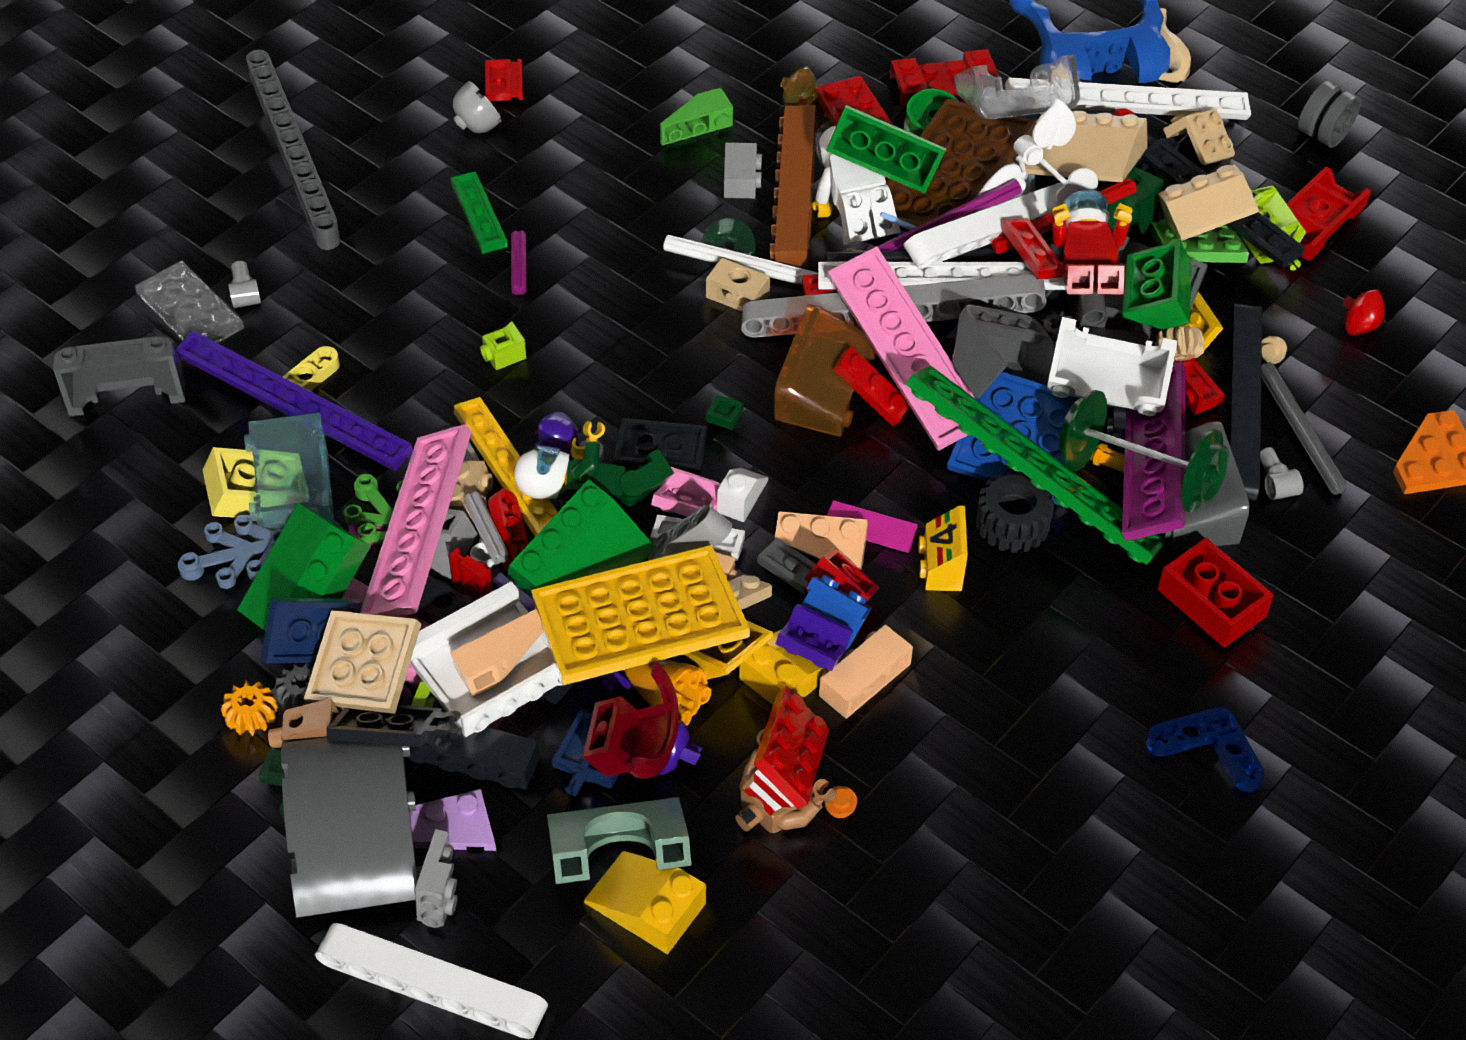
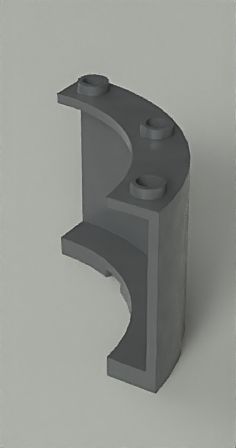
M327 737L282 743L281 765L284 772L282 792L288 853L295 852L296 858L291 860L293 874H290L296 918L416 900L415 887L423 866L416 865L410 811H416L414 791H408L405 757L411 756L410 746L329 741Z

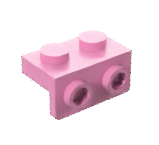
M671 467L674 474L653 494L651 505L661 508L666 513H677L686 517L705 505H710L717 511V490L721 483Z

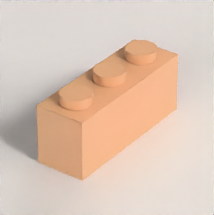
M885 624L877 632L872 631L868 634L863 644L858 648L849 650L833 671L826 669L822 673L819 696L847 719L911 665L913 646Z

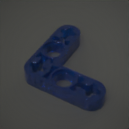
M1216 707L1162 722L1150 728L1146 746L1154 755L1168 756L1212 743L1233 784L1238 789L1245 792H1253L1261 785L1264 777L1263 767L1236 718L1226 708ZM1187 726L1193 727L1199 732V735L1189 737L1183 733L1182 728ZM1159 736L1162 740H1156V737ZM1227 744H1236L1241 748L1242 753L1238 755L1231 754L1226 750L1225 746ZM1245 770L1247 775L1242 776V773ZM1248 775H1254V778L1250 779Z

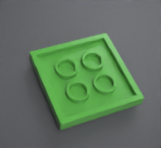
M1165 219L1160 220V222H1151L1150 233L1157 246L1181 241L1166 223ZM1226 224L1181 241L1189 258L1199 262H1248V250L1237 233Z

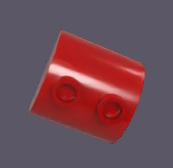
M835 547L825 554L804 578L809 583L812 577L822 578L824 574L840 583L838 586L840 590L847 594L852 590L866 598L867 601L880 588Z

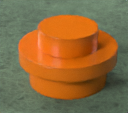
M833 787L837 793L836 798L832 802L824 801L825 807L832 816L845 818L855 811L857 796L848 787Z

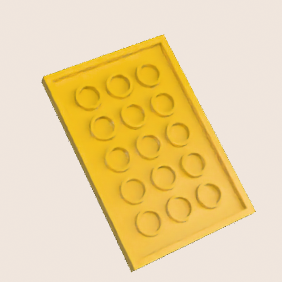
M712 545L531 590L534 605L539 613L541 624L563 685L750 637V628Z

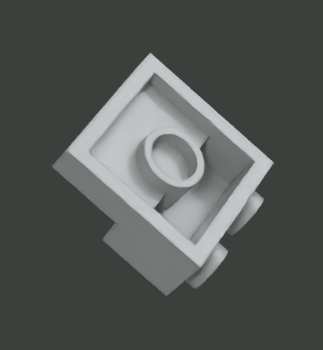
M435 829L415 887L417 920L433 928L444 926L447 914L453 915L457 903V895H454L457 879L452 878L454 863L451 862L453 846H449V832Z

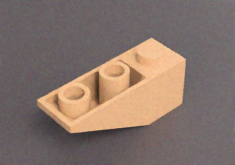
M536 609L450 652L456 670L472 697L502 683L543 633L544 630Z

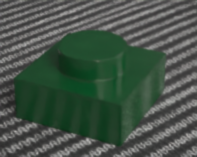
M717 394L706 413V422L732 430L743 412L744 403Z

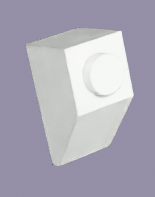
M744 468L730 469L717 490V511L722 515L744 522L767 484L768 477Z

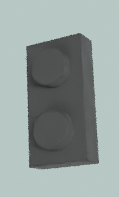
M778 538L757 556V563L802 594L808 592L806 586L809 583L804 578L816 563Z

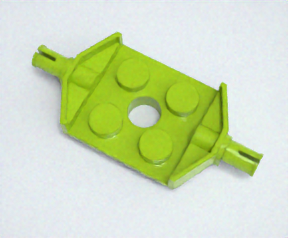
M1267 186L1251 190L1259 213L1263 216H1270L1272 223L1300 243L1306 231L1274 186ZM1243 238L1260 264L1274 262ZM1298 259L1293 261L1298 268L1301 266ZM1293 263L1288 265L1290 270H1296Z

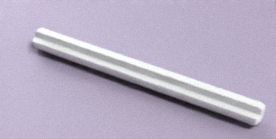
M667 235L664 240L663 249L665 251L716 264L721 258L761 272L771 278L802 285V275L818 274L817 272L672 235Z

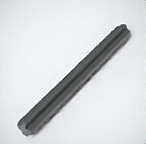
M1271 362L1263 363L1261 365L1263 381L1331 493L1337 495L1345 492L1347 487L1346 481L1276 367Z

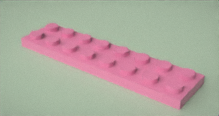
M878 247L828 271L829 279L936 449L939 451L968 436L958 428L959 424L951 418L947 419L939 415L935 411V406L927 400L922 401L916 398L911 393L912 389L905 385L911 375L928 366H932L975 398L963 378L955 372L952 361Z
M466 424L417 438L360 613L391 617H403L417 613L472 433Z

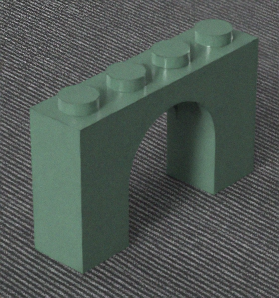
M679 797L547 815L556 884L589 880V854L604 844L616 841H636L649 846L654 852L658 870L691 866L689 835Z

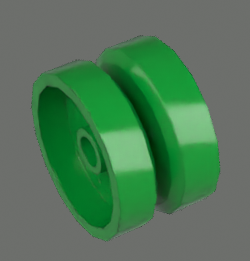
M940 89L919 91L907 103L903 130L920 137L946 99L959 100L951 93Z

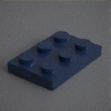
M271 598L261 660L265 663H315L331 610L360 613L362 602L357 599Z

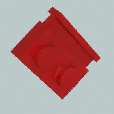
M510 59L485 60V94L489 101L512 100V97H519V100H523L522 59H518V62H510Z
M456 548L449 555L454 590L458 593L462 592L469 595L475 601L493 592L489 567L482 561L477 562L469 555L466 557L461 556V550Z

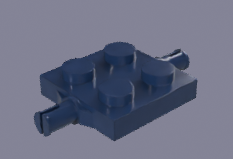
M581 710L552 759V767L572 775L565 791L570 795L573 793V796L578 795L585 781L612 789L619 776L618 774L605 777L582 758L592 714Z

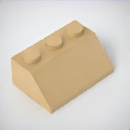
M1235 164L1222 166L1216 172L1208 175L1195 176L1191 181L1181 185H1171L1165 191L1158 193L1165 221L1181 241L1259 212L1244 174Z

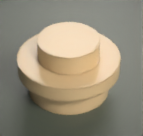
M1268 336L1262 340V358L1266 362L1276 364L1285 358L1287 345L1282 338Z

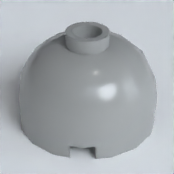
M468 81L456 92L453 98V110L456 114L453 119L462 130L467 127L474 133L488 132L502 121L501 117L486 96L483 97L480 93L476 94L479 88L471 81Z

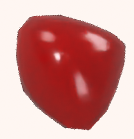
M1378 289L1361 293L1357 299L1347 296L1342 304L1349 309L1345 316V328L1348 335H1360L1373 331L1384 320V299Z

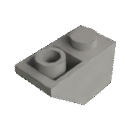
M448 509L428 574L429 576L452 581L449 555L458 548L461 550V556L465 557L476 539L478 533L464 511Z

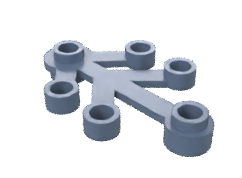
M240 515L234 520L236 532L240 535L249 534L260 539V541L251 543L224 532L220 523H209L204 528L206 539L211 543L218 542L230 548L198 556L195 553L182 555L178 561L180 575L185 580H196L203 575L205 567L234 560L228 568H222L216 573L218 585L224 589L233 587L236 583V578L245 566L248 577L254 580L259 571H252L262 567L283 528L270 531L253 524L252 518L249 515ZM263 553L259 560L250 561L255 554ZM224 577H230L227 580H222Z

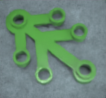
M362 474L354 483L355 495L359 500L370 501L379 514L362 512L360 506L352 504L344 509L345 521L351 525L362 524L358 528V535L361 540L367 543H383L386 532L376 531L375 526L388 528L394 507L392 509L379 493L377 480L370 474ZM403 480L400 481V482L397 484V493H398V495H399V492H400V489H401Z

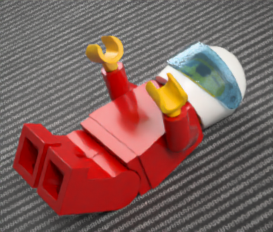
M1093 190L1077 191L1069 195L1062 205L1052 208L1054 216L1052 223L1053 243L1058 248H1064L1062 263L1065 268L1063 272L1064 289L1067 294H1093V290L1097 294H1123L1124 265L1117 264V248L1122 247L1125 243L1130 226L1129 223L1132 220V208L1121 203L1118 204L1114 212V218L1117 221L1114 230H1111L1108 224V219L1110 218L1109 202L1105 195Z

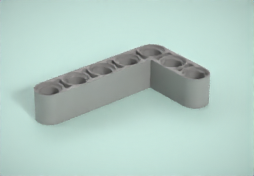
M705 505L661 534L654 542L656 549L648 557L647 561L712 545L714 548L729 535L732 523L713 507Z

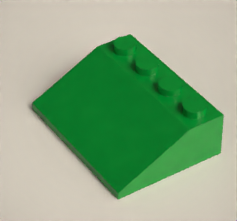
M588 479L509 565L507 579L532 598V589L644 562L656 547L616 501Z
M297 503L237 610L266 631L271 598L341 599L371 545L304 505Z

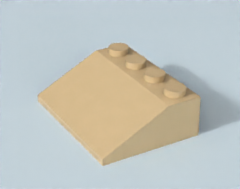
M1074 111L1072 113L1075 117L1076 129L1070 141L1063 146L1053 145L1051 149L1042 148L1043 159L1063 177H1069L1073 171L1079 168H1089L1096 174L1098 180L1123 182L1147 149V118H1139L1133 114L1113 116L1106 112L1087 114L1085 111ZM1024 162L1026 174L1054 176L1040 162L1036 165H1028Z

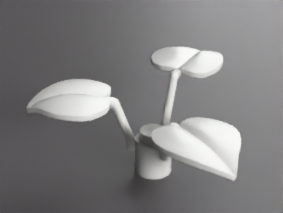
M1056 98L1051 107L1037 121L1032 137L1023 135L1015 141L1014 151L1019 155L1016 157L1019 166L1017 164H1009L998 170L983 186L978 197L1014 179H1017L1022 192L1009 200L1020 197L1026 187V183L1022 179L1026 175L1024 162L1028 165H1036L1040 162L1064 184L1056 192V199L1060 205L1066 203L1078 191L1090 190L1095 193L1097 192L1098 178L1091 169L1079 168L1073 171L1066 180L1043 159L1042 148L1051 149L1053 145L1063 146L1070 141L1075 133V117L1066 104Z

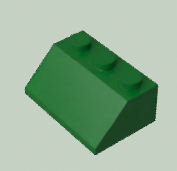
M1181 241L1127 254L1123 316L1125 318L1161 330L1189 323L1192 262Z

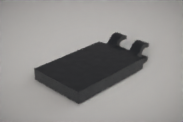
M397 705L395 714L344 708L326 728L327 740L422 747L425 743H428L437 752H447L452 746V742L442 741L439 735H444L449 739L458 738L462 733V729L453 728L449 722H457L460 719L461 713L458 711L444 713L442 708Z

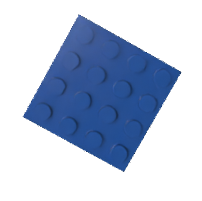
M1002 372L983 395L975 399L1065 465L1064 455L1059 450L1060 432L1069 409L1080 398L1072 396L1067 398L1056 397L1047 388V385ZM966 436L956 441L947 464L948 470L985 482L988 480L994 481V476L999 474L1002 477L1009 472H1012L1013 475H1018L1017 471H1014L1006 464V460L1003 457L987 451L982 446L983 442L975 436Z

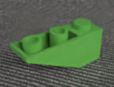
M717 88L695 95L660 123L661 145L733 126V106L723 90Z

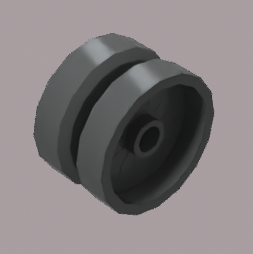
M1329 80L1325 81L1314 91L1304 106L1298 122V130L1310 137L1318 135V141L1330 148L1335 147L1343 140L1353 126L1359 114L1362 99L1349 91L1342 93L1340 86Z

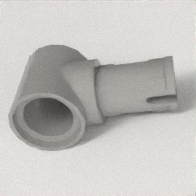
M234 262L231 266L233 281L231 284H228L233 308L261 303L257 281L250 277L246 262Z
M1273 448L1261 450L1260 463L1266 471L1264 484L1268 497L1271 500L1302 494L1303 480L1300 472L1297 469L1289 470L1286 465L1282 464Z

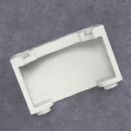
M1062 317L1047 388L1052 391L1054 396L1060 398H1067L1069 396L1084 398L1088 393L1096 389L1104 392L1107 404L1138 410L1140 414L1146 416H1154L1163 410L1178 341L1163 338L1162 344L1158 346H1152V341L1148 340L1145 345L1088 334L1089 328L1085 327L1083 331H1080L1075 326V319Z

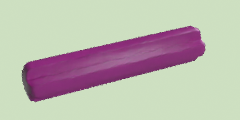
M522 230L519 232L514 231L511 234V287L514 295L526 293V233Z

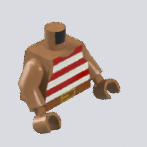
M765 729L760 730L757 734V743L759 745ZM754 749L745 766L739 786L741 791L740 804L744 809L735 818L739 826L745 831H749L758 823L770 833H776L781 829L802 828L807 826L822 809L821 803L823 801L832 802L835 800L837 793L836 790L830 788L823 795V790L828 786L829 782L825 779H819L812 788L808 804L798 810L753 765L758 749Z

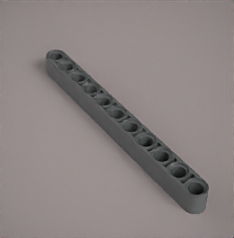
M253 50L246 56L250 79L316 244L319 248L325 250L336 248L340 243L336 216L270 56L264 50Z

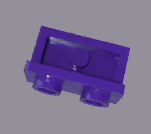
M797 604L793 609L789 622L779 633L775 644L784 648L790 654L799 655L812 661L813 664L820 668H827L833 671L845 653L853 630L801 604Z

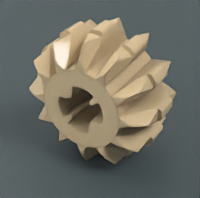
M1178 326L1162 330L1156 335L1155 346L1161 345L1163 338L1178 341L1174 357L1176 361L1191 360L1192 358H1198L1204 353V337H1202V331L1197 327Z

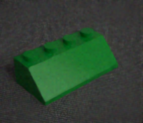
M846 105L826 151L925 194L946 148Z

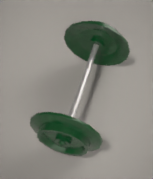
M1096 389L1091 391L1084 398L1077 400L1069 409L1059 437V450L1064 455V464L1067 470L1077 472L1082 469L1092 457L1099 441L1102 440L1186 469L1181 488V505L1186 512L1192 513L1201 504L1207 505L1218 493L1229 461V451L1227 446L1223 445L1221 431L1211 429L1205 433L1197 444L1189 462L1104 434L1107 399L1102 391Z

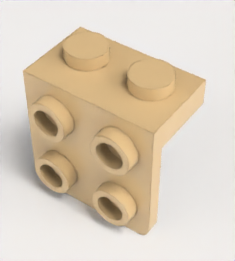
M1217 109L1204 112L1198 110L1187 116L1186 114H1181L1171 119L1172 124L1163 129L1167 138L1188 133L1199 161L1203 165L1229 159L1235 155L1233 143L1227 135L1223 120Z

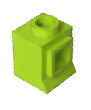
M510 322L502 329L482 336L481 354L486 362H491L495 370L526 359L525 339L513 322Z

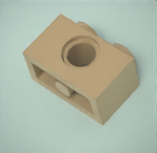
M724 258L720 259L706 278V298L742 311L744 304L747 302L765 300L770 296V276Z

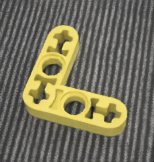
M320 347L286 373L283 378L311 392L337 371L340 365L338 353L332 347ZM305 373H310L313 375L312 378L308 380L299 379V377Z

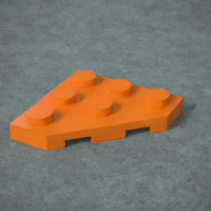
M1455 410L1427 414L1403 452L1393 471L1403 494L1466 485V430Z

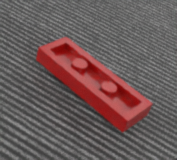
M1028 218L1003 221L1002 231L1036 279L1062 277L1065 268Z
M852 346L845 349L833 370L892 426L900 423L909 407L904 396Z

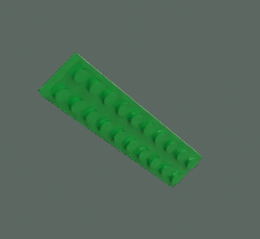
M928 366L911 375L905 384L912 389L911 393L916 398L922 401L927 400L935 406V411L939 415L947 419L951 418L959 424L958 428L968 436H975L983 442L982 446L987 451L1003 457L1011 469L1027 475L1035 487L1051 493L1059 505L1071 508L1079 514L1078 518L1088 526H1095L1103 532L1102 535L1107 541L1115 545L1119 544L1127 550V555L1138 563L1143 562L1147 565L1167 542L1159 535L1126 541L1122 535L1123 509L1073 471L1067 470L1065 465L932 366Z

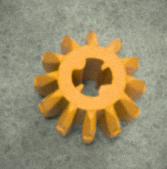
M245 681L242 688L233 685V693L224 694V704L221 708L222 715L225 717L226 725L230 729L235 728L239 735L248 730L254 736L256 729L266 731V723L275 722V712H277L278 708L277 702L270 688H263L259 681L253 686H250Z

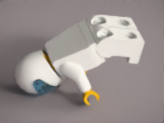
M836 126L828 128L821 135L818 142L819 145L816 146L817 158L824 169L818 185L816 201L812 203V208L815 211L818 210L817 217H830L832 207L828 200L830 193H832L834 205L837 206L841 215L844 245L900 233L899 225L881 217L882 212L897 217L890 189L886 185L885 176L827 152L826 149Z

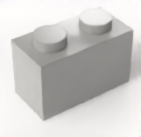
M725 143L724 198L755 199L756 188H761V172H756V170H761L762 154H757V143Z

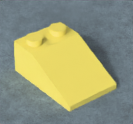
M213 447L203 468L212 516L235 518L240 515L251 516L296 506L297 503L306 504L309 500L298 454Z

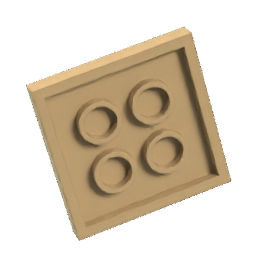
M331 610L304 700L310 704L325 699H332L336 707L395 714L421 623L417 619Z

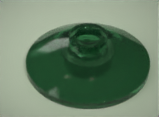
M726 218L714 222L708 227L702 238L703 244L724 249L725 244L733 243L734 249L732 251L753 256L755 252V238L752 231L745 223L736 219ZM708 262L713 268L717 265L716 263Z

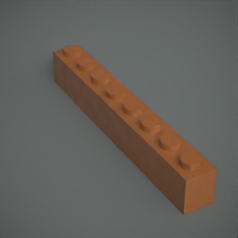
M816 105L785 106L784 117L779 119L780 132H783V134H778V147L782 151L777 152V167H780V169H776L775 178L776 185H779V187L774 188V201L778 203V206H773V222H776V224L771 226V236L775 243H770V259H775V262L809 270L817 137Z

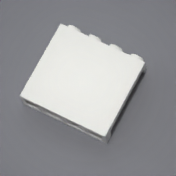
M512 581L420 630L410 665L446 712L458 711L461 713L460 719L454 723L458 728L462 729V734L465 737L474 732L484 730L490 723L502 716L511 715L518 707L529 701L539 699L545 692L555 686L563 685L544 631L502 683L475 697L471 696L456 670L450 652L458 649L463 644L482 637L493 629H497L515 620L523 614L529 613L519 601L518 589Z

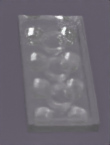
M183 261L135 285L137 294L183 341L194 331L219 343L244 328L242 320Z

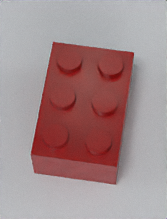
M1204 538L1163 568L1157 589L1224 648L1267 617L1274 597L1268 589L1207 538Z

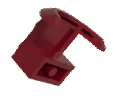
M656 661L653 663L651 676L660 689L664 703L636 710L622 696L595 703L582 758L605 777L629 772L636 778H651L662 772L671 758L679 723L678 700L669 675Z

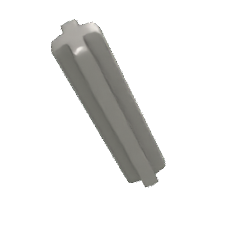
M476 491L467 493L464 503L492 561L495 564L505 563L508 560L509 552L481 495Z

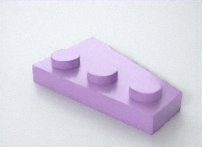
M481 789L416 805V811H410L414 848L429 849L435 829L449 832V846H453L454 850H466L467 847H484L486 851H496Z

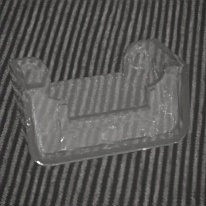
M1075 55L1061 56L1055 62L1035 67L1030 74L1031 87L1003 90L1002 78L990 75L987 71V65L974 66L954 75L958 95L985 120L1044 114L1056 98L1066 104L1069 109H1072L1078 105L1080 100Z

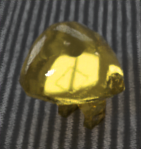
M807 66L793 72L789 79L783 77L780 87L784 88L783 101L785 106L810 105L817 99L818 86L815 75Z

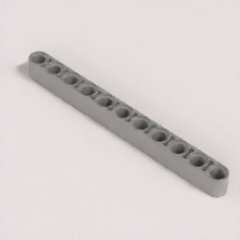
M1034 275L904 286V289L926 322L959 319V314L969 304L1014 313L1037 312L1046 305L1044 280L1036 279ZM839 293L755 300L747 302L742 308L741 330L746 336L754 338L860 328Z

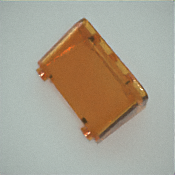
M807 305L775 388V420L841 437L844 427L849 428L852 421L853 411L849 410V402L854 389L833 370V367L843 351L850 346L868 362L870 359H875L877 353L861 329L820 306Z

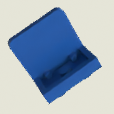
M824 574L822 578L812 577L807 586V589L810 591L802 605L852 628L853 633L845 650V655L872 608L865 604L867 599L852 590L847 594L838 588L840 583Z

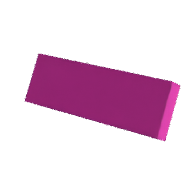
M834 500L827 516L868 520L866 541L907 553L910 552L918 531V524Z

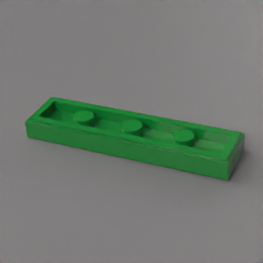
M476 171L451 177V185L482 254L507 248V239Z

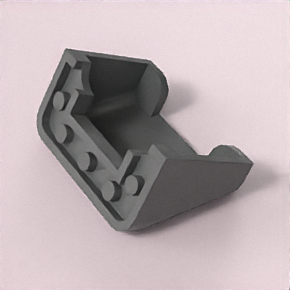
M156 336L67 347L58 351L54 356L53 371L69 417L84 415L83 408L86 403L91 400L92 403L98 402V392L154 385L156 395H160L162 392L166 393L171 404L185 402V379L182 361L172 342L166 337Z
M1208 422L1185 431V461L1189 462L1197 444L1205 433L1211 429L1221 431L1223 445L1227 446L1229 451V461L1222 485L1213 500L1207 505L1201 504L1192 513L1185 511V528L1161 533L1162 538L1167 540L1170 550L1190 549L1204 538H1207L1216 546L1240 544L1249 515V500L1221 422Z

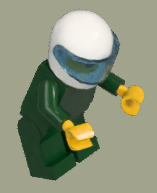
M587 421L583 426L584 434L589 436V439L586 438L585 446H576V438L572 441L571 455L575 460H569V454L560 451L561 448L535 445L532 451L523 454L517 460L514 480L518 489L528 497L534 499H555L558 496L560 500L569 501L589 479L625 510L657 491L672 477L674 471L659 449L648 454L635 470L625 472V467L599 463L600 444L597 443V440L604 434L605 426L603 423L598 422L597 430L592 434V422Z

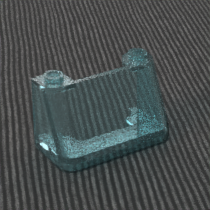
M313 413L248 422L249 434L244 435L246 452H252L256 485L254 502L249 503L251 521L257 520L258 526L283 530L297 503H300L335 524L328 451L321 414Z

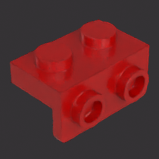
M1192 358L1182 362L1186 370L1185 405L1196 415L1223 404L1225 394L1197 361Z

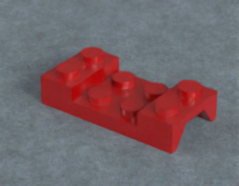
M988 49L964 52L963 60L918 65L916 58L891 61L890 78L897 81L902 109H906L908 101L914 94L926 89L946 91L957 98L959 102L999 97L1001 80Z
M1325 167L1287 203V206L1306 231L1300 242L1304 246V254L1301 257L1311 261L1324 248L1326 240L1348 218L1353 220L1366 207L1371 190L1366 188L1353 194L1336 184L1332 171L1328 167Z

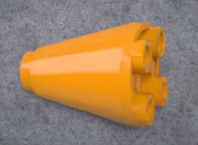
M666 659L656 661L667 672L673 683L678 700L679 721L684 722L687 726L700 706L707 703L710 699L711 688L707 686L706 674L695 665ZM654 662L623 670V675L650 706L664 703L660 689L651 676Z

